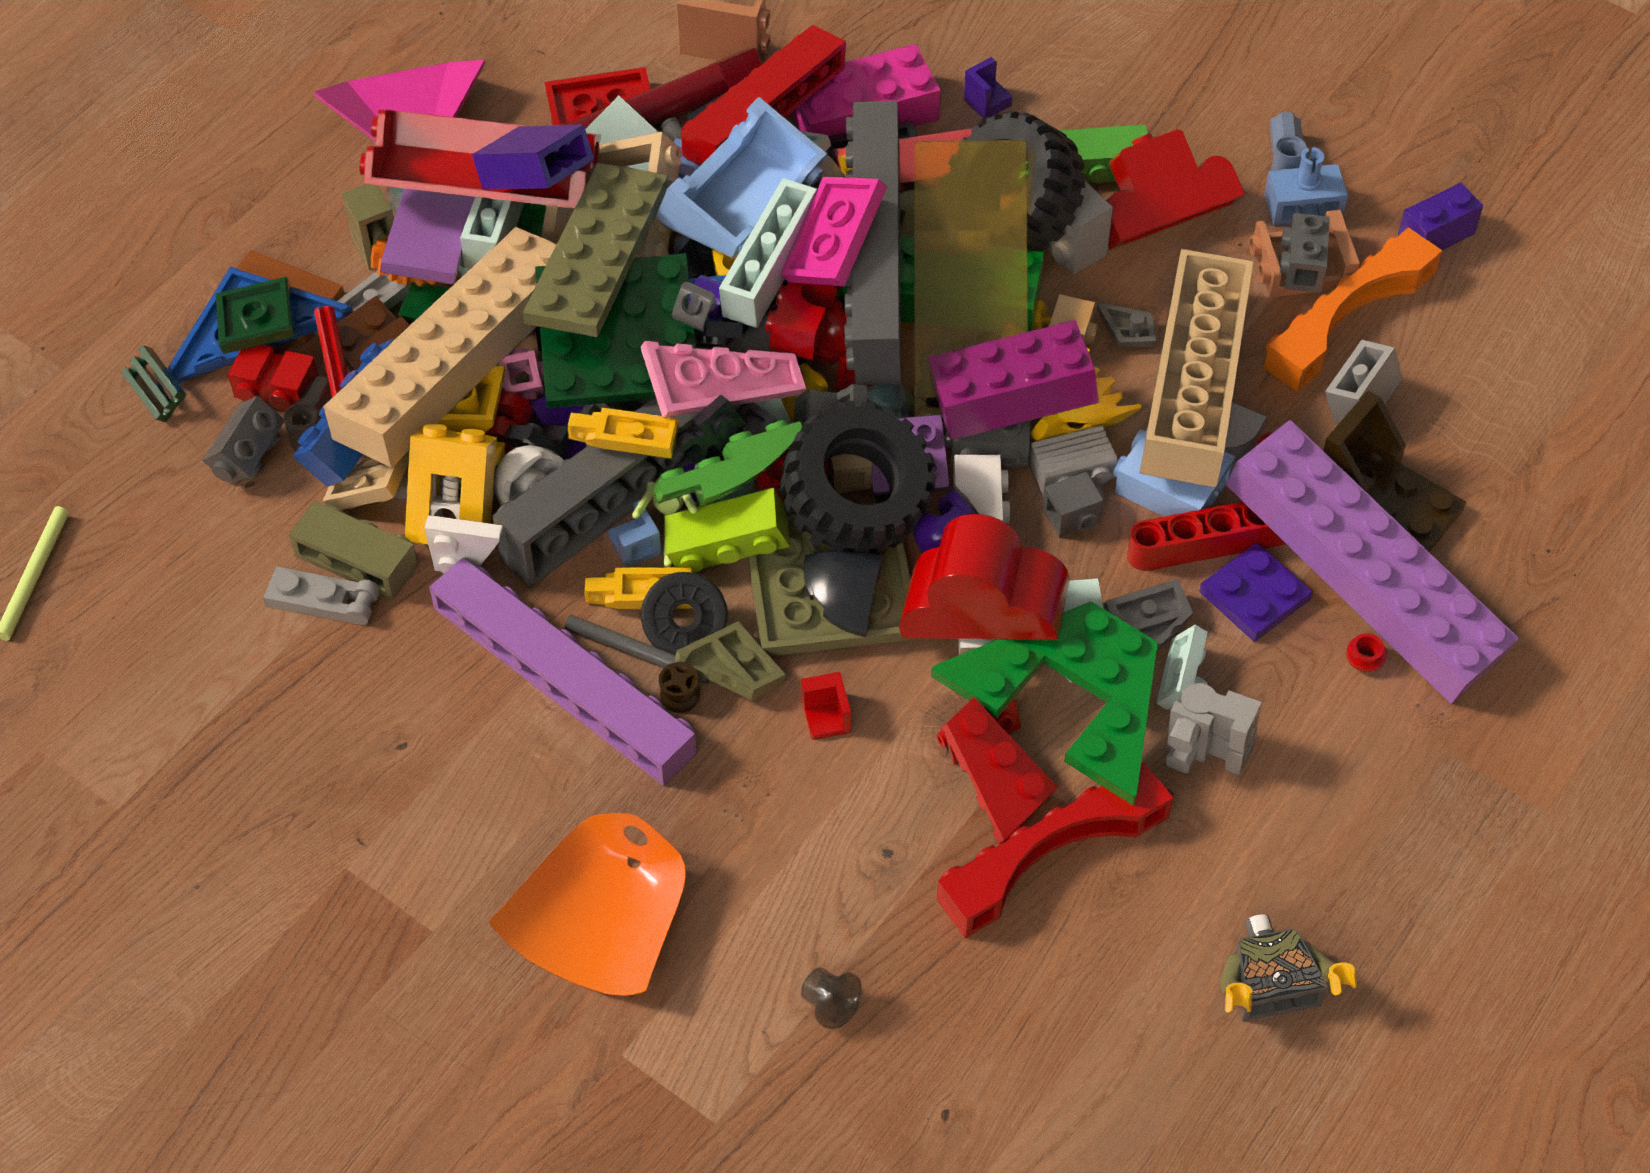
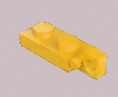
M603 407L601 412H593L592 415L571 412L568 422L569 439L585 442L586 445L595 446V448L672 459L679 430V420L677 418H663L658 415Z
M691 567L615 568V572L606 573L605 577L585 578V602L588 604L605 605L606 608L641 609L647 592L658 580L677 572L693 573V569ZM680 604L675 609H693V607L688 604Z

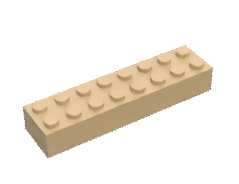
M515 227L323 406L332 439L392 468L410 450L411 435L425 424H437L537 327L524 324L523 311L537 285L535 267L547 265L557 244Z
M1181 249L1139 474L1217 487L1226 444L1253 261Z

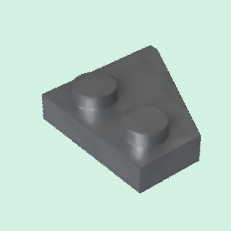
M1178 579L1106 600L1103 606L1106 611L1157 641L1156 653L1191 619L1193 614Z

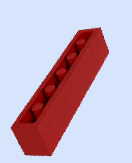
M811 25L804 32L795 36L780 51H776L770 59L758 68L753 69L737 85L732 86L728 92L715 102L710 103L694 119L685 123L681 131L682 157L701 166L728 139L732 128L736 124L739 126L741 122L746 121L748 117L746 111L758 97L785 118L845 69L846 41L815 25Z

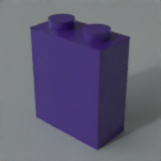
M584 124L517 127L472 154L482 189L549 188L594 160Z

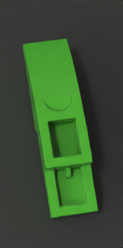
M780 420L766 426V432L752 435L751 431H744L735 434L729 438L730 443H727L721 452L724 461H721L719 456L699 462L697 464L698 469L684 473L683 468H676L661 474L662 480H659L653 489L658 504L695 493L701 507L740 490L762 475L785 453L794 441L797 432H800L802 428L801 422L788 424L787 420Z

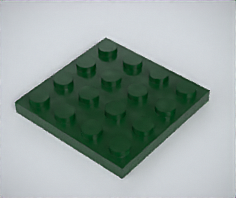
M686 253L635 258L598 337L540 327L547 408L657 399L640 348L645 341L658 342L659 346L674 347L676 344L692 345V348L696 349L694 328L672 318L679 290L684 282H689ZM546 266L535 267L536 284ZM687 294L684 300V305L686 309H688L687 303L690 294Z

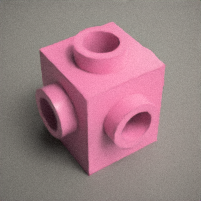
M525 348L512 350L499 363V366H505L506 371L502 386L503 391L519 394L530 403L538 399L537 395L545 394L543 383H545L543 361H537L534 350L528 352ZM520 374H526L530 380L529 382L517 384L516 378Z

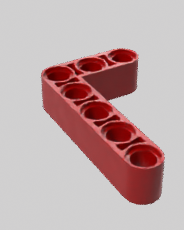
M1274 432L1262 434L1257 439L1255 447ZM1238 502L1137 522L1130 532L1127 560L1130 565L1138 570L1150 571L1243 553L1256 542L1264 549L1286 545V543L1244 502Z

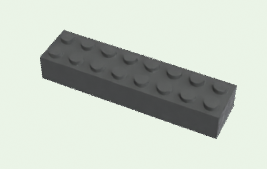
M897 101L853 102V117H846L847 140H853L848 142V146H846L847 168H853V170H848L846 178L880 179L887 186V189L846 281L845 316L847 317V324H845V348H847V370H854L855 384L858 385L901 384L900 143Z

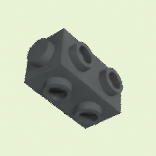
M1293 213L1291 227L1283 228L1281 248L1287 249V252L1282 251L1280 273L1286 274L1285 289L1322 292L1327 269L1330 217Z
M258 396L238 404L202 461L212 469L213 474L217 478L229 484L244 478L247 480L251 479L262 467L263 463L260 459L265 451H269L278 442L281 436L278 431L285 419Z
M1030 420L950 440L946 429L945 448L952 449V464H954V455H1000L1001 466L1003 467L1028 466Z

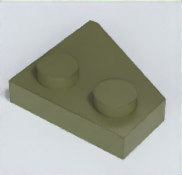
M739 621L677 650L675 662H685L692 665L698 675L750 700L783 685L786 675L770 656L762 650V647Z

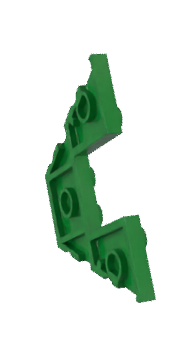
M1090 601L1063 612L1058 640L997 639L936 664L931 668L932 678L968 701L974 697L996 719L1043 664L1100 698L1107 704L1065 753L1064 762L1131 805L1135 804L1157 641Z

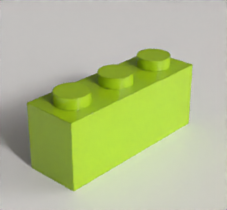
M771 488L697 507V512L694 514L689 510L665 515L666 555L675 567H691L694 573L703 568L723 563L730 564L737 562L739 559L759 554H770L776 550L790 547L788 515L783 506V501L776 490Z

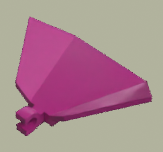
M485 60L448 62L346 81L314 91V96L376 142V138H373L371 134L373 117L378 116L379 109L457 117L485 66Z

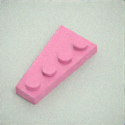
M645 341L640 347L663 418L701 412L720 394L728 399L732 406L800 395L806 389L796 356L792 353L748 350L746 353L730 352L729 348L713 347L712 350L695 349L692 348V345L676 344L674 347L659 346L658 342Z

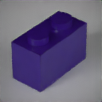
M1458 183L1405 209L1398 236L1409 227L1441 250H1444L1475 234L1483 204L1462 183Z

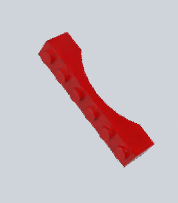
M1143 761L1141 762L1134 805L1126 802L1103 786L1098 788L1092 786L1083 791L1073 803L1066 807L1057 806L1050 810L1042 821L1031 827L1023 826L1017 829L1010 836L1009 840L999 846L991 845L984 848L968 864L948 869L938 880L937 901L964 938H967L1000 918L1005 901L1016 882L1031 865L1049 852L1069 843L1092 837L1124 836L1136 838L1169 818L1173 796Z

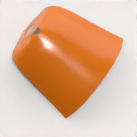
M628 813L594 815L582 821L553 849L488 922L510 947L530 962L558 977L603 994L630 996L647 991L653 970L683 893L686 879L685 863L681 854L642 818ZM634 826L640 829L647 837V844L638 845L630 841L624 833L625 827ZM628 857L640 861V866L638 868L630 867L628 865Z

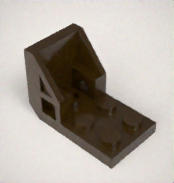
M1367 391L1326 438L1323 451L1430 552L1463 512L1466 501L1401 464L1406 444L1381 397Z

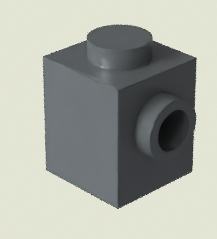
M1084 472L1045 486L1042 509L1060 538L1076 531L1089 530L1096 524L1101 523L1102 509L1106 500L1102 488L1098 484L1094 485L1088 473Z

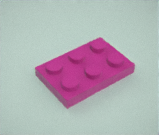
M823 177L780 275L792 283L845 286L887 186L880 179Z

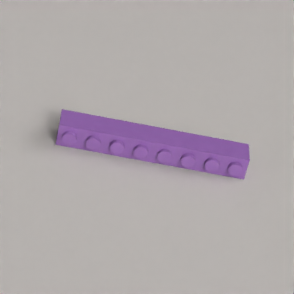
M462 558L429 587L436 611L661 785L665 786L697 755L695 731L687 721L682 718L675 719L665 711L664 706L659 700L651 695L646 697L638 691L634 683L622 673L617 675L609 669L594 651L588 653L580 647L568 631L564 629L559 631L551 625L547 617L535 607L530 609L522 603L519 596L510 587H501L493 581L491 575L482 566H474Z

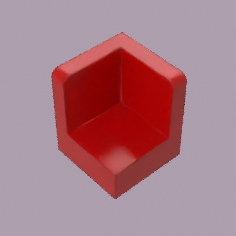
M835 672L801 679V702L811 739L817 740L851 733V710L841 673Z

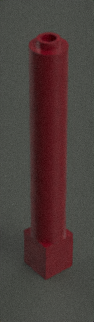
M755 48L745 49L624 101L651 126H655L669 118L677 117L726 93L732 86L737 85L753 69L758 68L762 64ZM606 108L565 125L584 124L586 129Z

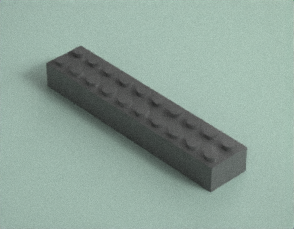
M768 314L764 315L757 328L750 327L742 333V339L732 338L729 345L723 348H729L730 352L746 353L748 350L778 352L769 349L770 333L765 332ZM796 356L798 365L806 363L812 369V360ZM648 399L644 406L635 411L637 413L662 416L657 399ZM700 412L671 417L679 420L676 440L683 433L693 432L697 428L692 420ZM675 443L672 459L595 448V446L587 445L585 449L571 459L569 458L561 462L557 469L548 476L532 483L527 491L515 500L502 505L497 513L493 515L494 524L502 525L503 527L498 543L500 560L526 585L532 588L634 511L633 503L641 500L646 492L648 482L655 483L661 477V474L691 464L692 462L685 455L693 449L694 445L690 446L688 450L683 451Z

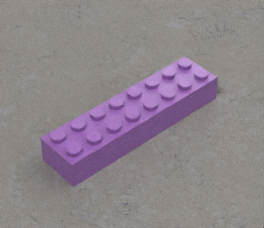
M1291 420L1287 421L1236 462L1225 485L1450 704L1455 702L1497 665L1519 639Z

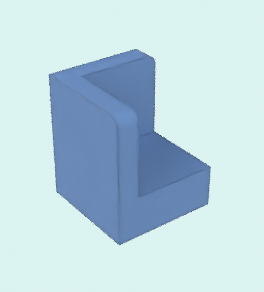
M640 500L633 503L634 510L640 502ZM646 508L638 519L608 531L609 538L626 568L662 555L660 532Z

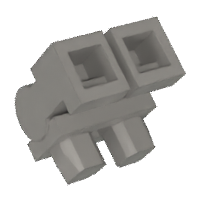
M1203 683L1189 685L1182 693L1181 703L1175 701L1171 709L1166 749L1170 751L1166 757V765L1189 774L1194 761L1204 764L1208 754L1226 760L1224 769L1240 776L1255 744L1262 702L1228 690L1226 696L1216 693L1212 687Z

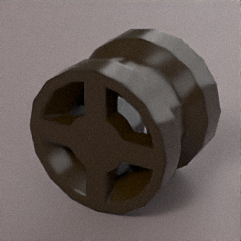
M685 662L671 663L663 668L659 674L662 704L668 710L677 713L693 709L700 699L699 676L696 669ZM674 688L680 689L681 692L674 691Z

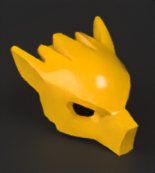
M1094 367L1095 374L1097 375L1100 369ZM1112 376L1096 378L1099 403L1041 417L1030 434L1036 441L1098 425H1103L1104 429L1125 420L1140 410L1142 406L1141 404L1117 406L1116 404L1123 396L1121 392L1111 394L1112 386L1116 380ZM1067 423H1083L1084 426L1079 429H1075L1069 427Z

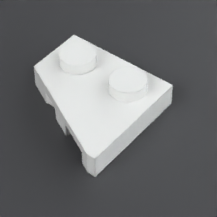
M428 515L424 529L434 570L445 574L462 558L474 566H481L499 543L503 530L502 525Z

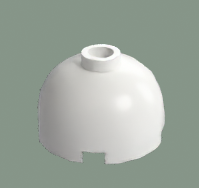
M532 445L517 447L508 452L498 463L494 472L493 489L498 503L502 506L507 502H512L526 492L532 483L542 480L556 470L564 460L549 449Z

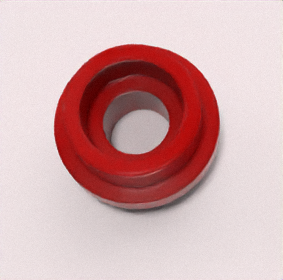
M1369 633L1360 634L1352 639L1346 649V658L1349 664L1363 672H1373L1380 669L1387 657V651L1382 640L1376 635ZM1360 653H1367L1371 657L1364 656Z

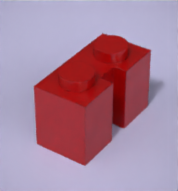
M265 345L240 350L227 374L234 398L245 402L258 396L269 406L282 411L291 410L299 413H304L320 381L314 356L287 350L284 355L276 354L273 351V347Z

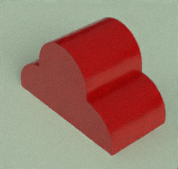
M982 514L959 516L951 520L944 528L940 546L923 552L915 562L899 624L901 637L1058 640L1070 582L1068 570L1054 555L1037 548L1023 547L1017 532L1000 519Z

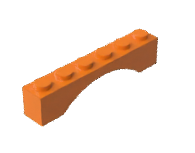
M1409 227L1399 236H1392L1387 240L1380 252L1375 256L1369 255L1355 273L1345 275L1338 283L1336 289L1329 295H1321L1311 310L1305 315L1301 313L1296 316L1285 332L1281 335L1275 334L1268 341L1265 347L1267 354L1263 369L1298 393L1321 373L1327 351V340L1333 329L1344 317L1357 308L1377 299L1394 295L1414 294L1436 275L1443 250Z

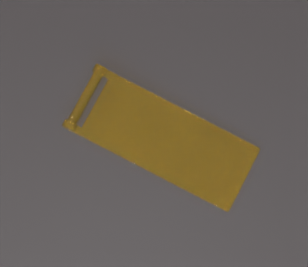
M1024 140L917 141L915 143V417L941 415L942 422H944L940 407H926V397H936L928 357L1028 332L1026 142Z

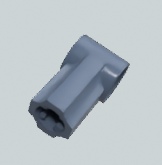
M1281 112L1270 120L1271 170L1299 168L1301 153L1307 148L1302 137L1301 119L1294 116L1293 112Z

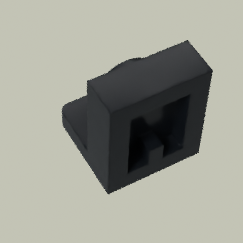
M527 423L526 426L509 424L503 438L516 448L526 445L538 446L549 449L561 456L566 450L569 434L567 426L546 424L542 428L534 423Z

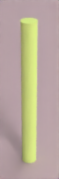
M56 506L0 621L1 640H10L64 526L69 512L63 507Z

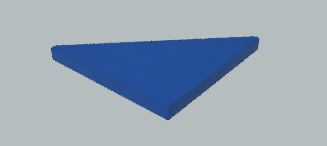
M233 267L228 269L167 368L178 383L231 364L239 351L223 354L219 346L216 293L270 281V279ZM291 287L296 337L264 345L275 347L317 331L314 311L318 307L333 306L337 323L351 314L353 309L350 305Z

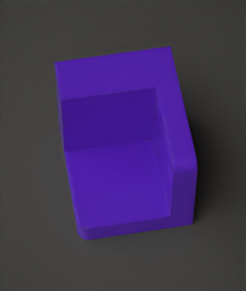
M992 57L965 71L964 101L984 120L1012 106V95L996 81L997 62Z

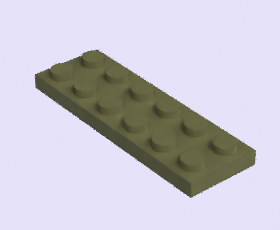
M597 163L523 311L524 324L598 337L668 189V175Z

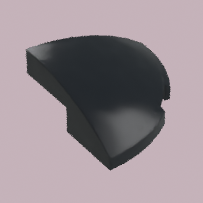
M821 552L805 555V588L810 600H814L815 596L824 607L823 617L846 632L866 637L874 607V595L882 567V555L860 552Z

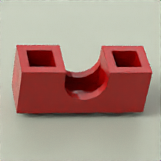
M788 282L787 286L782 284L776 300L778 308L776 311L770 310L766 321L765 332L770 333L769 349L782 353H792L795 356L813 360L824 333L826 308L820 306L834 309L843 286Z

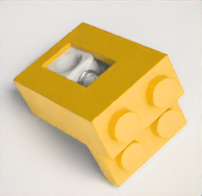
M425 424L410 436L405 537L410 542L428 544L424 529L428 515L444 517L442 508L451 510L455 514L456 519L491 524L495 466L505 456L504 442H496L497 437L485 435V432L482 430L464 429L461 432L447 430V427L441 424ZM442 475H445L446 477L443 478V481L441 482ZM441 485L443 486V488H442V489H443L442 496H440V492H441L440 486H441ZM459 489H461V497L458 494Z

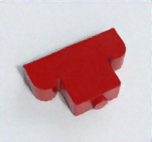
M1180 129L1155 138L1149 133L1133 140V146L1122 149L1110 161V167L1120 191L1113 193L1106 199L1113 207L1108 248L1109 250L1118 248L1233 205L1245 193L1231 162L1225 157L1217 155L1209 157L1197 166L1184 133Z

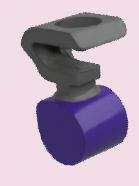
M700 275L695 284L684 282L679 290L672 318L703 332L708 316L717 319L722 313L719 287L722 283L705 275ZM687 294H690L687 303L688 309H686L684 305V300Z

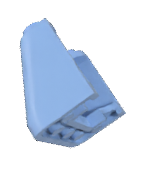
M760 97L748 107L746 121L741 122L739 126L736 124L732 128L728 139L690 177L688 175L683 179L679 177L667 189L656 215V219L667 228L731 258L736 257L740 253L782 178L812 187L824 172L820 166L827 153Z

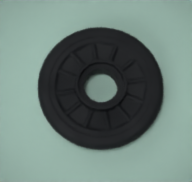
M677 572L658 580L647 592L641 607V623L647 639L654 647L676 655L677 650L727 626L728 610L723 594L712 581L692 572ZM688 604L694 608L696 618L690 626L682 627L674 622L673 611L678 605Z

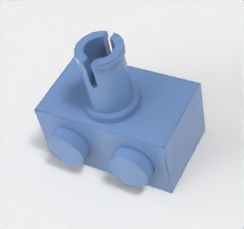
M1312 147L1310 158H1308L1309 148L1304 149L1301 153L1299 168L1271 170L1268 172L1264 197L1273 226L1291 225L1293 213L1325 216L1326 211L1341 210L1342 216L1344 215L1348 194L1338 164L1322 166L1324 154L1320 149Z

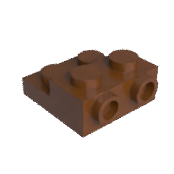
M377 296L337 323L348 374L353 370L357 371L363 363L360 360L361 355L371 344L376 343L379 345L391 339L395 340L410 326L402 316L397 319Z

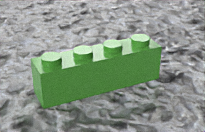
M1146 124L1059 130L1066 134L1067 138L1073 140L1078 147V154L1082 156L1084 162V170L1081 173L1085 174V181L1087 183L1116 182L1110 167V161L1122 149L1133 146V140L1148 134ZM1028 161L1018 166L1008 177L1010 189L1024 188L1028 177Z

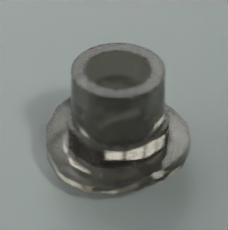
M820 967L813 970L806 977L802 985L801 995L804 1000L815 1007V1019L821 1026L829 1029L840 1028L850 1021L858 1008L862 991L861 981L852 972L836 976Z

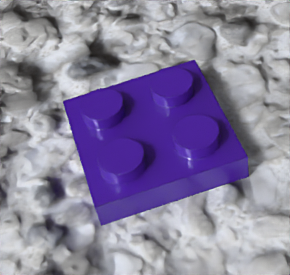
M1257 542L1203 581L1199 590L1209 602L1253 642L1257 641L1309 602L1312 591Z

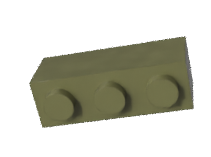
M313 501L289 533L295 557L349 581H373L381 588L379 594L394 600L418 567L414 545L406 537L400 534L392 535L379 529L368 520L360 521L346 515L340 508L333 505L326 506Z

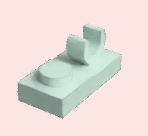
M1194 625L1171 639L1156 702L1157 705L1166 710L1172 708L1175 701L1181 703L1182 693L1189 685L1195 683L1207 684L1204 679L1196 676L1198 667L1206 655L1204 647L1208 634L1207 631L1199 626Z

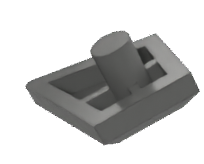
M1101 302L1098 303L1097 311L1119 348L1156 346L1152 313Z

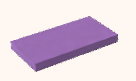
M404 188L383 253L380 272L454 284L462 258L460 237L475 197Z

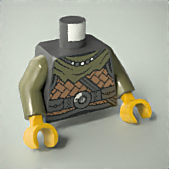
M1265 914L1256 915L1246 920L1245 926L1249 937L1238 940L1235 953L1227 957L1219 980V988L1225 998V1011L1232 1012L1233 1006L1239 1005L1242 1021L1319 1007L1322 1005L1326 994L1327 984L1330 985L1333 995L1341 994V985L1343 984L1350 985L1353 989L1357 988L1356 972L1352 964L1346 962L1334 963L1310 942L1303 941L1299 932L1295 929L1274 932L1270 918Z

